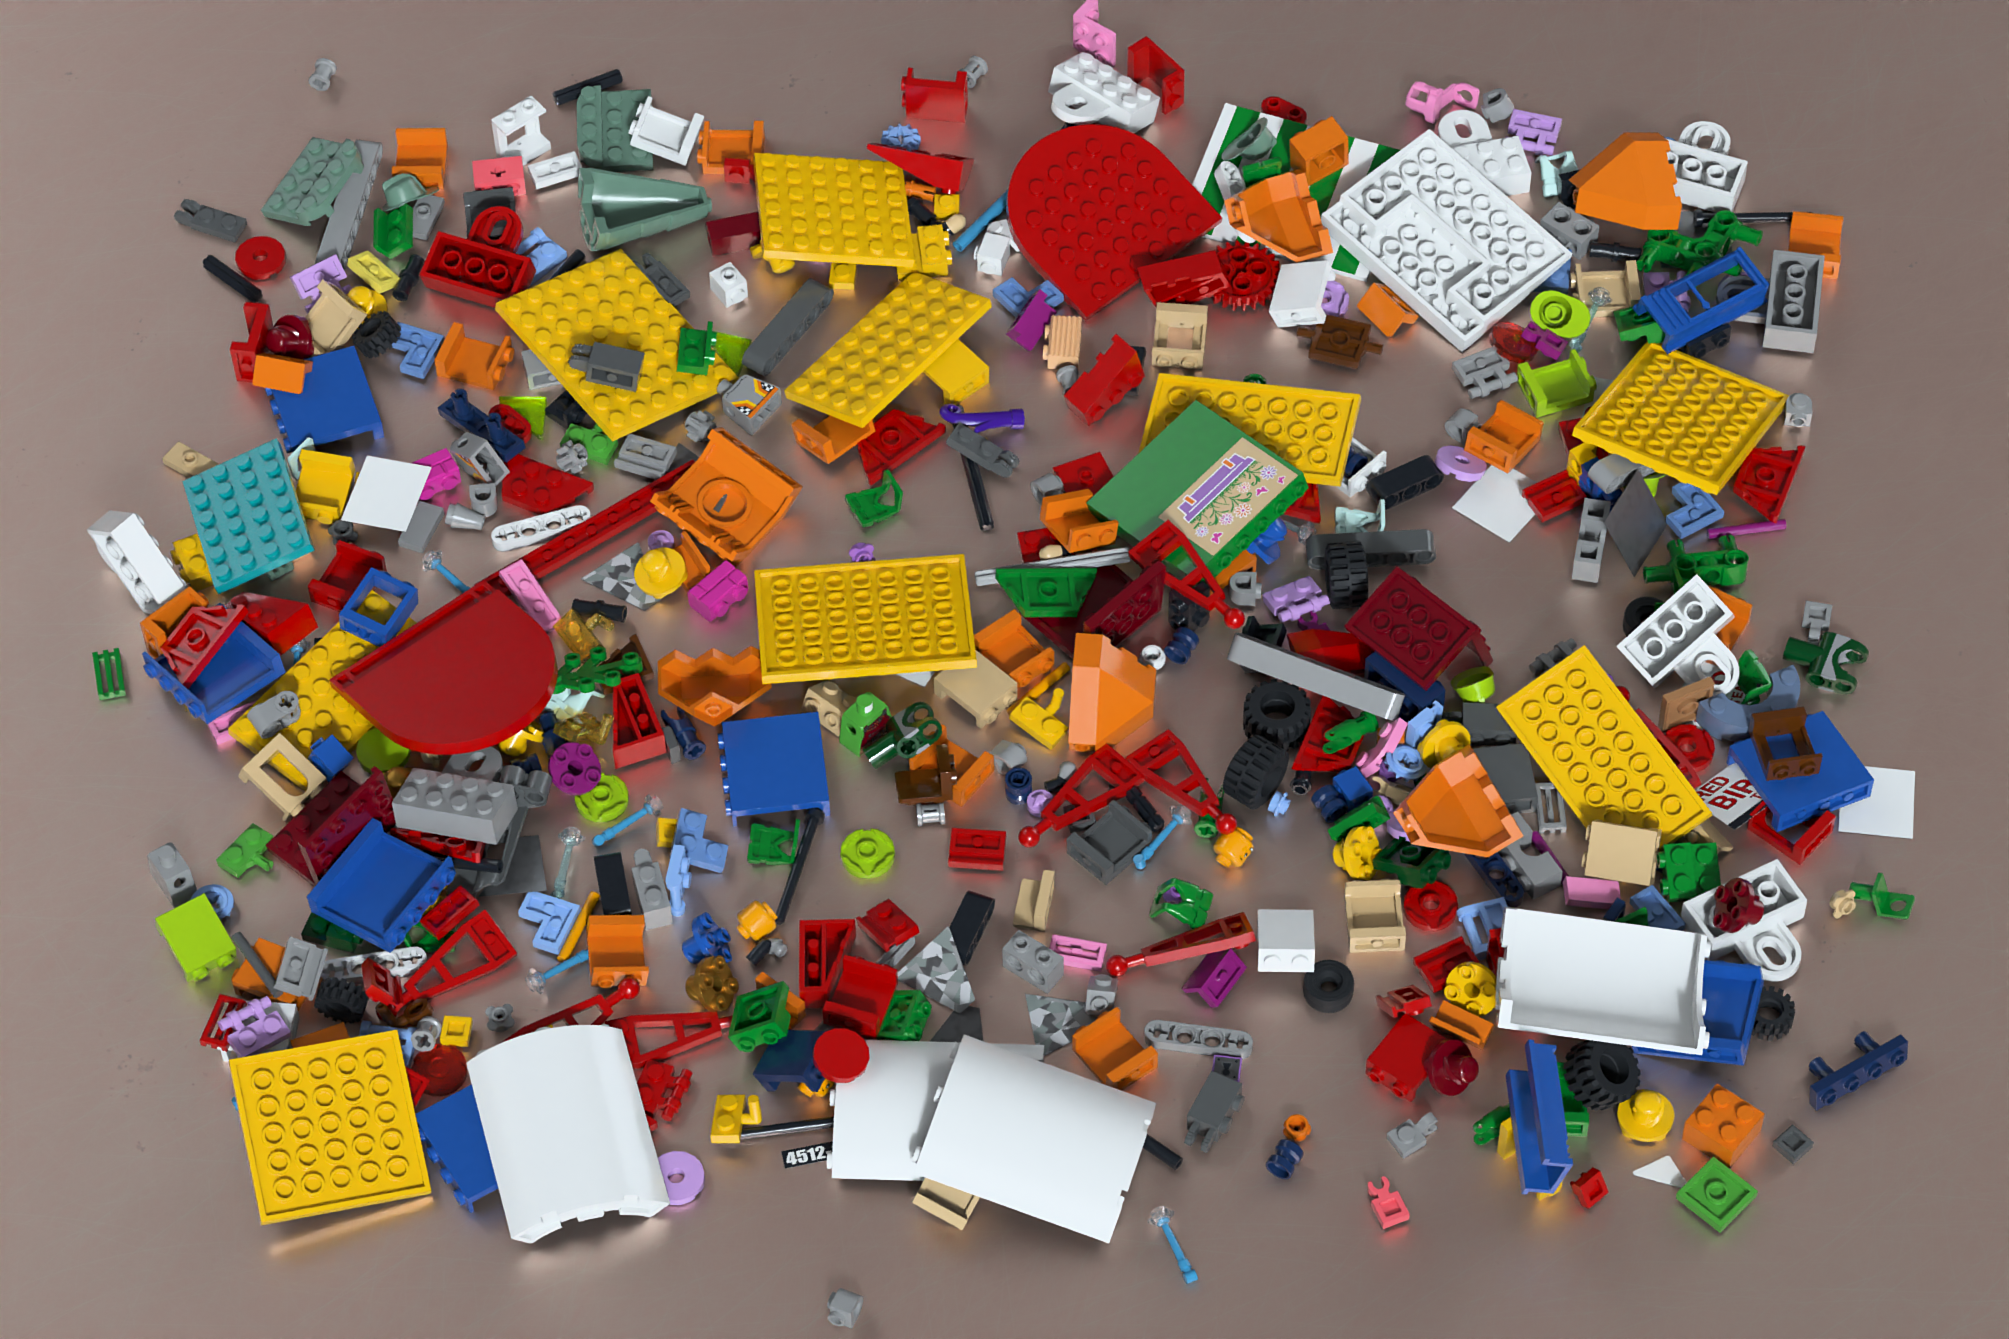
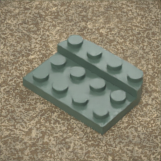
M601 85L593 87L586 86L581 90V95L577 100V146L580 162H584L595 169L611 172L653 170V153L631 146L630 142L633 135L628 134L633 120H639L635 116L640 103L645 104L648 96L651 97V89L602 92Z
M312 137L261 209L263 215L267 218L303 226H311V221L325 214L329 218L334 213L331 203L352 173L361 174L364 169L362 155L355 143L347 138L343 143Z

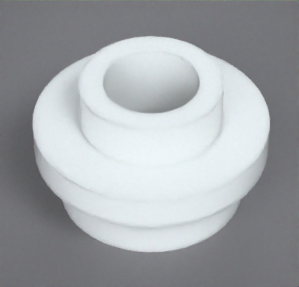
M1156 645L1146 646L1139 655V663L1144 666L1149 664L1156 670L1162 668L1166 661L1165 653Z

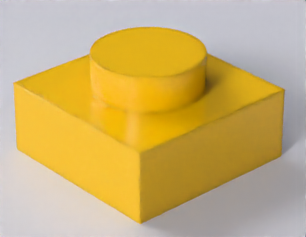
M935 194L934 214L937 216L936 220H947L951 216L959 214V194Z
M831 263L829 288L854 290L857 272L856 264Z
M657 819V847L671 848L677 819Z
M444 1015L440 1035L441 1045L469 1047L473 1026L472 1017Z

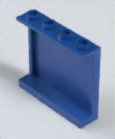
M355 346L304 359L312 361L313 366L312 372L305 374L304 387L301 394L265 388L267 396L272 395L273 400H270L273 415L278 414L280 418L276 419L279 432L286 435L283 443L287 454L293 453L308 437L313 439L314 446L368 431L372 432L374 440L384 437L382 422Z
M242 621L189 689L178 681L179 679L164 654L153 659L148 653H142L145 661L143 667L147 675L151 679L155 677L164 691L173 693L174 698L180 705L185 704L193 717H199L206 724H209L286 673L280 654Z
M1824 711L1808 714L1805 722V728L1815 754L1822 753L1823 756L1819 774L1766 781L1751 738L1737 741L1729 747L1726 763L1728 766L1737 763L1773 813L1771 825L1776 832L1821 816L1827 810L1831 812L1871 796L1874 778ZM1791 734L1766 737L1774 760L1799 756Z
M818 712L722 722L723 733H718L719 749H725V755H720L721 770L727 771L728 777L722 779L724 794L730 793V800H725L726 816H732L733 826H737V816L819 808L825 816H830L829 794Z
M372 818L307 895V900L312 913L391 953L397 945L404 941L406 934L412 926L419 923L426 909L436 902L444 887L453 881L456 872L451 857L448 856L442 862L385 833L382 823Z
M1704 960L1702 999H1706V1011L1703 1021L1706 1026L1705 1032H1709V1044L1707 1049H1703L1702 1055L1632 1046L1634 1053L1744 1066L1764 984L1761 966L1751 963H1728L1723 960Z
M471 1084L415 1114L420 1139L428 1147L426 1152L433 1164L438 1162L442 1168L439 1172L447 1185L452 1184L455 1189L453 1194L460 1206L465 1204L470 1213L474 1212L472 1202L499 1189Z

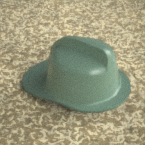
M1265 117L1260 118L1246 132L1231 142L1222 153V159L1229 161L1240 155L1248 160H1257L1267 155L1277 143L1276 138L1266 127L1268 119Z
M405 173L398 174L382 184L387 201L383 206V210H393L410 201L432 195L439 191V187L424 188L415 176Z

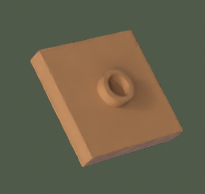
M1710 676L1662 695L1658 722L1662 732H1666L1679 724H1686L1696 720L1699 702L1713 697L1715 683Z

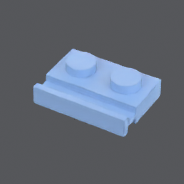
M1435 700L1431 709L1426 707L1408 722L1405 745L1417 750L1419 743L1435 727L1436 723L1442 719L1443 706Z

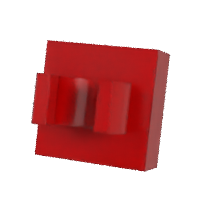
M1594 1167L1587 1172H1582L1580 1174L1581 1177L1577 1181L1570 1182L1573 1193L1578 1196L1581 1206L1587 1209L1609 1193L1601 1171Z

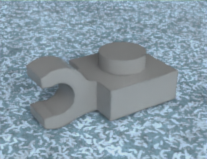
M1806 601L1802 628H1809L1807 642L1818 645L1820 631L1828 632L1832 612L1831 604Z
M1432 1112L1424 1115L1417 1124H1414L1409 1119L1389 1131L1387 1139L1404 1159L1426 1145L1427 1139L1425 1136L1438 1129L1435 1124L1438 1120Z

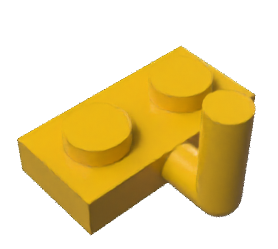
M1056 688L1050 703L1045 709L1026 696L1010 713L1009 719L1052 750L1069 729V727L1053 716L1060 708L1064 691L1061 688Z
M717 1095L710 1134L712 1143H740L743 1124L761 1123L762 1114L757 1095H750L748 1097L750 1113H745V1095Z

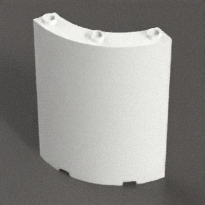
M1504 907L1500 934L1501 947H1505L1504 958L1498 957L1495 1010H1499V1013H1496L1497 1027L1702 1055L1703 1049L1708 1048L1709 1032H1705L1706 1026L1703 1021L1706 1011V999H1702L1705 957L1709 958L1711 941H1707V935Z
M607 1024L571 1025L555 1028L541 1027L535 1032L518 1036L489 1049L481 1050L474 1058L466 1062L511 1239L532 1244L543 1236L562 1228L561 1222L576 1217L580 1222L603 1217L604 1211L619 1210L620 1215L652 1217L670 1204L622 1029L609 1027Z
M964 1034L961 1043L955 1042L949 1058L954 1059L946 1084L944 1087L939 1085L933 1101L938 1103L924 1145L923 1147H916L912 1162L916 1163L914 1174L1109 1243L1125 1198L1120 1196L1121 1191L1127 1192L1156 1103Z
M865 1040L869 1047L870 1056L865 1072L849 1083H836V1089L830 1090V1106H835L833 1152H827V1169H832V1178L924 1181L925 1177L914 1174L916 1163H913L912 1159L916 1147H923L938 1106V1103L933 1101L939 1085L945 1086L954 1059L949 1057L955 1042ZM990 1043L1044 1063V1045Z

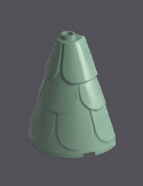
M579 168L578 198H581L580 223L585 243L590 251L608 249L642 237L655 235L664 230L669 232L706 218L708 212L712 211V201L710 197H707L704 187L595 168Z

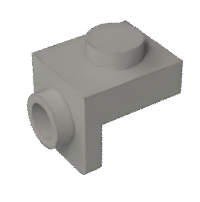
M1106 974L1090 976L1085 1013L1087 1015L1099 1016L1105 1011L1114 1009L1118 988L1117 978H1112Z

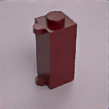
M758 212L705 223L707 239L713 257L749 250L751 247L760 244L761 235Z

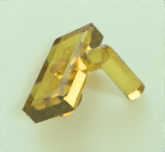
M571 608L553 628L573 653L580 654L581 663L584 664L591 657L590 650L592 648L604 647L592 630L600 626L607 631H612L615 625L614 622L599 613L594 614L588 621L584 622L577 611Z
M583 712L555 723L553 733L574 743L589 739L598 745H603L606 743L614 716L604 713L600 722L596 720V716Z

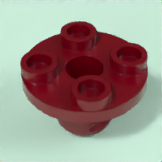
M285 315L279 318L274 327L268 331L266 336L267 348L276 355L302 360L311 357L314 353V345L312 344V334L308 320L297 315Z
M1734 878L1727 882L1725 886L1720 885L1716 889L1715 916L1713 918V925L1716 928L1727 933H1735L1744 926L1757 924L1762 919L1764 905L1759 900L1760 897L1754 894L1753 886L1748 880Z
M1445 1039L1438 1043L1432 1050L1430 1057H1427L1424 1062V1069L1428 1073L1429 1081L1440 1095L1455 1096L1462 1093L1469 1083L1477 1078L1479 1073L1478 1062L1472 1057L1467 1045L1455 1039Z

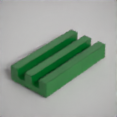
M114 648V652L110 653L108 650H103V654L99 655L98 652H92L99 700L126 696L119 648ZM115 659L119 690L114 691L110 660ZM104 661L109 691L105 693L103 688L100 662Z

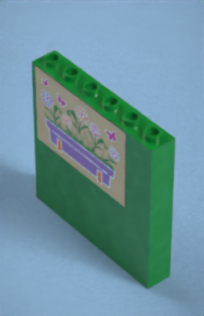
M1195 400L1086 504L1090 513L1100 523L1117 520L1119 522L1117 536L1133 547L1167 520L1171 521L1187 537L1215 578L1242 551L1246 550L1261 533H1264L1279 516L1283 515L1290 505L1302 497L1309 487L1303 472ZM1181 546L1161 561L1166 566V571L1179 580H1182L1196 568ZM1202 578L1199 582H1197V583H1196L1194 586H1192L1191 588L1194 589V588H1195L1199 583H1201L1202 581H1203L1204 583H1206V582H1205V580Z

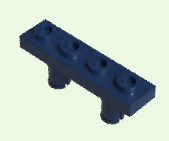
M457 389L455 393L452 392L451 398L438 407L439 415L464 433L469 432L486 439L500 459L506 463L526 448L522 439L502 426L501 416L498 413H490L488 416L468 401V395L464 389Z
M1863 1031L1855 1037L1854 1044L1865 1055L1839 1070L1834 1071L1821 1057L1813 1059L1809 1064V1071L1819 1081L1810 1085L1809 1104L1816 1111L1824 1106H1829L1843 1095L1856 1091L1864 1083L1877 1079L1887 1070L1900 1066L1907 1060L1908 1041L1902 1035H1899L1880 1046L1866 1031Z

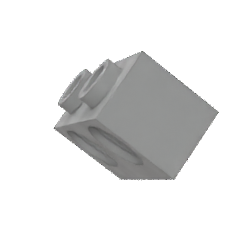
M1560 202L1541 219L1540 226L1564 247L1572 249V256L1579 260L1590 250L1591 241L1598 242L1599 225L1593 220L1575 213L1574 209Z
M1020 930L1002 948L1003 967L1047 994L1064 975V957Z

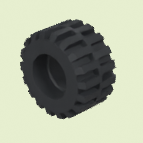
M1360 541L1328 543L1324 553L1327 596L1332 609L1361 607L1367 601L1369 591L1367 561L1362 543Z
M1271 679V683L1263 681L1260 683V687L1255 685L1251 689V693L1246 695L1244 702L1243 730H1245L1247 739L1255 735H1261L1286 751H1289V747L1293 749L1299 747V742H1303L1311 720V702L1309 697H1306V692L1303 689L1299 690V686L1290 685L1288 682H1277V679ZM1272 712H1280L1289 717L1275 720L1265 715Z
M1261 735L1253 736L1240 747L1232 758L1224 776V793L1251 810L1258 809L1271 798L1282 782L1289 762L1288 752Z
M1585 1040L1570 1049L1571 1052L1567 1053L1565 1057L1567 1062L1564 1063L1563 1068L1566 1070L1564 1078L1569 1083V1086H1567L1569 1091H1573L1575 1094L1574 1098L1577 1101L1581 1100L1584 1107H1591V1110L1597 1111L1600 1109L1602 1111L1630 1099L1637 1092L1636 1087L1640 1085L1638 1076L1641 1075V1071L1637 1067L1639 1062L1637 1058H1634V1051L1631 1047L1628 1048L1623 1044Z

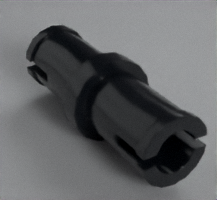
M1591 241L1589 257L1611 259V262L1617 263V260H1636L1637 262L1641 256L1642 248L1621 246L1617 242L1606 244Z
M411 255L405 269L401 270L399 274L400 279L392 293L393 297L398 301H406L412 287L417 285L419 281L418 275L425 262L421 256Z
M575 598L572 603V614L574 616L592 617L595 621L606 619L624 623L627 617V607L625 605L606 604L604 600L592 602Z

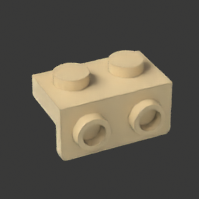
M826 680L808 688L801 710L804 713L818 712L820 724L840 737L842 715L856 702L857 698L842 691L837 684Z

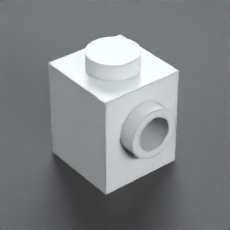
M985 233L981 246L977 245L974 252V260H977V271L1002 276L1010 255V237Z
M731 262L709 272L710 289L726 308L735 303H740L748 297L747 280Z

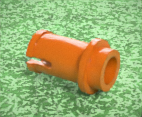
M915 180L906 182L905 189L908 199L916 197L934 202L933 194H936V187L915 183Z

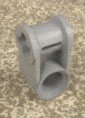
M282 691L269 700L254 706L248 712L247 718L261 738H270L278 731L299 720L301 716V710L298 706L299 699L294 692Z

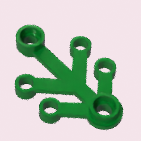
M598 646L590 650L591 657L581 666L580 654L569 653L564 656L565 664L558 670L557 683L553 694L562 693L566 688L589 693L595 690V682L606 684L610 687L617 686L621 683L620 672L617 670L622 669V673L626 675L640 673L643 670L642 658L636 652H628L623 655L620 661L597 666L600 662L607 659L606 649ZM580 667L576 672L570 673L573 669Z

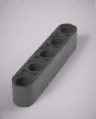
M812 278L808 279L747 348L742 358V365L763 376H767L828 307L834 295L833 289Z
M1426 529L1318 534L1310 536L1305 542L1308 566L1316 570L1325 569L1324 553L1327 544L1337 542L1360 541L1365 550L1367 567L1429 564L1436 559L1434 535L1430 530Z

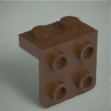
M947 744L936 745L937 768L898 771L895 773L898 803L915 805L923 802L942 803L953 800L952 785H957L954 754H948Z

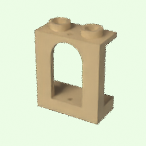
M1157 302L1152 366L1203 369L1208 306ZM1168 328L1194 329L1192 350L1166 348Z
M280 733L241 769L238 775L245 784L250 780L285 813L282 817L284 821L291 815L295 817L305 807L304 803L309 798L313 799L323 789L322 785L326 780V777ZM280 752L306 778L308 783L306 792L300 796L289 795L262 768Z

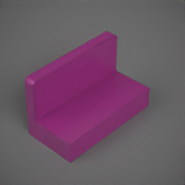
M1041 289L1030 296L1006 332L1008 337L1027 351H1031L1045 331V325H1049L1051 316L1057 313L1056 310L1044 302L1048 295Z
M1232 949L1209 953L1189 977L1182 990L1185 993L1198 992L1211 1008L1218 1007L1247 967Z

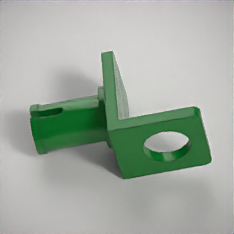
M1883 873L1877 874L1874 885L1852 882L1849 890H1853L1856 893L1854 899L1872 901L1877 915L1883 917L1908 919L1915 901L1914 895L1888 892ZM1895 901H1904L1906 903L1905 908L1900 911L1892 910L1891 905Z

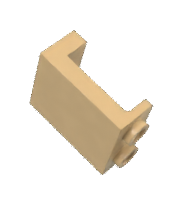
M1636 260L1626 261L1625 270L1581 272V264L1576 263L1574 273H1570L1569 276L1570 288L1575 289L1572 297L1580 300L1587 306L1591 318L1615 317L1613 311L1632 307L1639 303L1641 294Z
M323 279L317 286L323 294L305 317L309 322L312 344L314 345L312 357L342 349L368 315L336 285Z
M975 650L977 668L942 670L934 677V693L941 699L946 695L950 696L975 716L976 726L982 729L987 723L991 724L994 722L998 714L1006 707L1009 708L1016 702L1017 682Z
M1599 819L1593 820L1592 825H1588L1586 829L1585 840L1589 841L1588 852H1584L1582 857V868H1585L1584 875L1651 886L1655 882L1657 852H1659L1662 829H1645L1602 822Z
M1385 878L1378 881L1354 880L1345 883L1344 900L1349 953L1405 950L1406 930L1405 926H1403L1400 880Z
M925 1178L912 1203L963 1230L980 1197Z

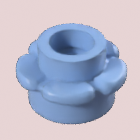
M1276 791L1268 807V811L1274 813V816H1278L1279 813L1283 815L1286 813L1291 800L1287 799L1288 793L1285 792L1283 794Z

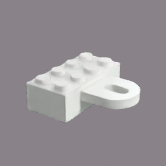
M1081 52L1054 67L1048 90L1053 95L1051 110L1059 119L1075 125H1088L1097 121L1102 125L1117 127L1132 133L1154 122L1160 97L1152 93L1148 88L1140 86L1132 81L1131 78L1120 74L1111 66L1100 62L1091 54Z
M1469 110L1452 111L1441 119L1438 127V137L1502 193L1510 196L1530 191L1531 170L1519 136L1493 140L1485 119ZM1458 124L1466 125L1471 136L1468 138L1460 137L1455 126Z
M1699 121L1688 125L1682 131L1678 142L1667 139L1670 145V151L1667 152L1669 164H1674L1677 183L1673 185L1675 196H1680L1681 203L1715 213L1722 210L1733 212L1745 182L1748 161L1727 156L1730 148L1728 132L1716 123ZM1702 136H1710L1714 139L1710 148L1702 149L1697 146Z
M109 510L91 525L87 531L95 541L103 560L119 576L142 611L152 614L185 590L187 584L181 577L175 574L172 569V562L165 555H162L158 549L159 544L157 540L147 533L143 527L145 525L144 521L139 515Z
M1697 574L1617 645V648L1654 688L1659 686L1674 671L1687 685L1707 678L1701 671V665L1707 660L1715 662L1725 673V681L1720 685H1714L1713 696L1720 693L1729 694L1739 680L1740 669L1737 659L1716 636L1735 616Z
M1778 859L1737 877L1748 880L1752 884L1754 894L1760 897L1759 900L1764 905L1763 917L1755 925L1749 924L1735 933L1724 932L1713 925L1716 905L1715 892L1718 887L1683 903L1681 918L1686 923V930L1688 932L1707 935V941H1711L1708 961H1713L1735 950L1744 963L1761 966L1763 980L1772 982L1786 980L1798 970L1801 960V948L1787 928V925L1804 918L1807 899ZM1773 947L1785 963L1783 965H1774L1762 949Z

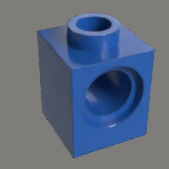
M333 734L326 740L323 737L319 738L310 747L312 752L307 758L326 777L328 782L340 771L346 769L354 759Z
M1356 766L1349 770H1342L1333 777L1332 785L1338 792V798L1343 799L1347 804V813L1373 797V788Z

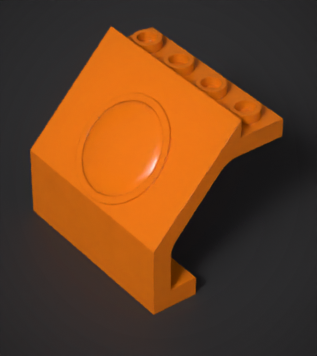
M719 427L710 431L707 436L710 441L698 460L670 489L656 492L650 502L656 505L655 508L659 513L667 516L678 527L687 531L701 544L717 553L720 558L725 561L727 560L734 567H737L784 518L803 486L724 428ZM727 494L726 501L719 512L713 510L719 500Z

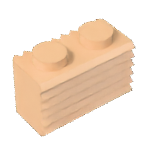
M1052 315L1050 325H1045V340H1049V345L1044 344L1043 360H1048V369H1060L1064 366L1073 365L1079 370L1082 317Z

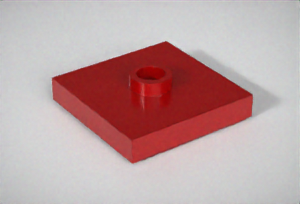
M1101 452L1052 468L1053 475L1059 476L1063 483V493L1089 489L1094 496L1114 477Z

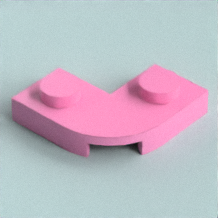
M1398 718L1391 723H1385L1379 731L1380 739L1376 747L1367 752H1361L1357 757L1355 765H1357V768L1365 778L1380 769L1381 757L1386 752L1393 754L1408 725L1403 719Z

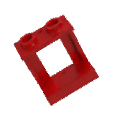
M1762 801L1750 813L1754 817L1749 819L1747 827L1755 835L1801 865L1833 831L1836 816L1827 810L1822 816L1801 823L1809 829L1793 844L1766 824L1765 817L1771 812L1768 806L1756 814L1766 804Z

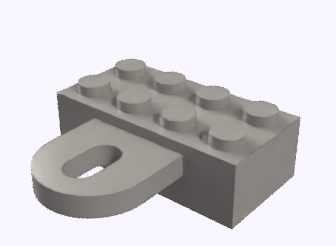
M1774 250L1770 278H1765L1770 284L1765 295L1768 300L1767 303L1735 319V321L1765 324L1762 345L1764 348L1814 353L1825 256ZM1733 276L1724 280L1717 290L1716 305L1728 300V296L1737 295L1755 286L1749 276Z
M490 746L474 752L453 754L442 772L413 768L392 801L396 827L497 845L518 810L514 786L497 782L503 768L502 757L499 751ZM484 760L478 770L468 771L475 761Z

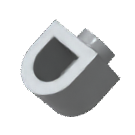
M1497 88L1483 94L1484 105H1481V110L1486 119L1490 118L1491 122L1494 123L1507 119L1511 115L1514 104L1504 89Z
M1803 393L1791 394L1786 400L1784 425L1810 427L1812 419L1811 399Z
M1460 408L1447 420L1444 426L1451 438L1465 445L1468 431L1473 426L1480 429L1482 425L1478 423V415L1468 409Z
M1048 473L1032 481L1030 484L1031 491L1041 506L1043 497L1063 494L1064 486L1061 479L1052 473Z
M480 483L469 485L472 510L485 515V517L493 515L498 508L496 484Z
M1238 572L1231 577L1229 597L1233 603L1242 606H1255L1256 599H1261V583H1256L1257 572Z
M1002 740L990 752L994 756V765L999 774L1006 775L1013 768H1021L1027 762V752L1019 743Z
M842 1288L837 1293L832 1292L827 1304V1308L830 1309L828 1320L836 1326H846L852 1329L861 1312L863 1296Z

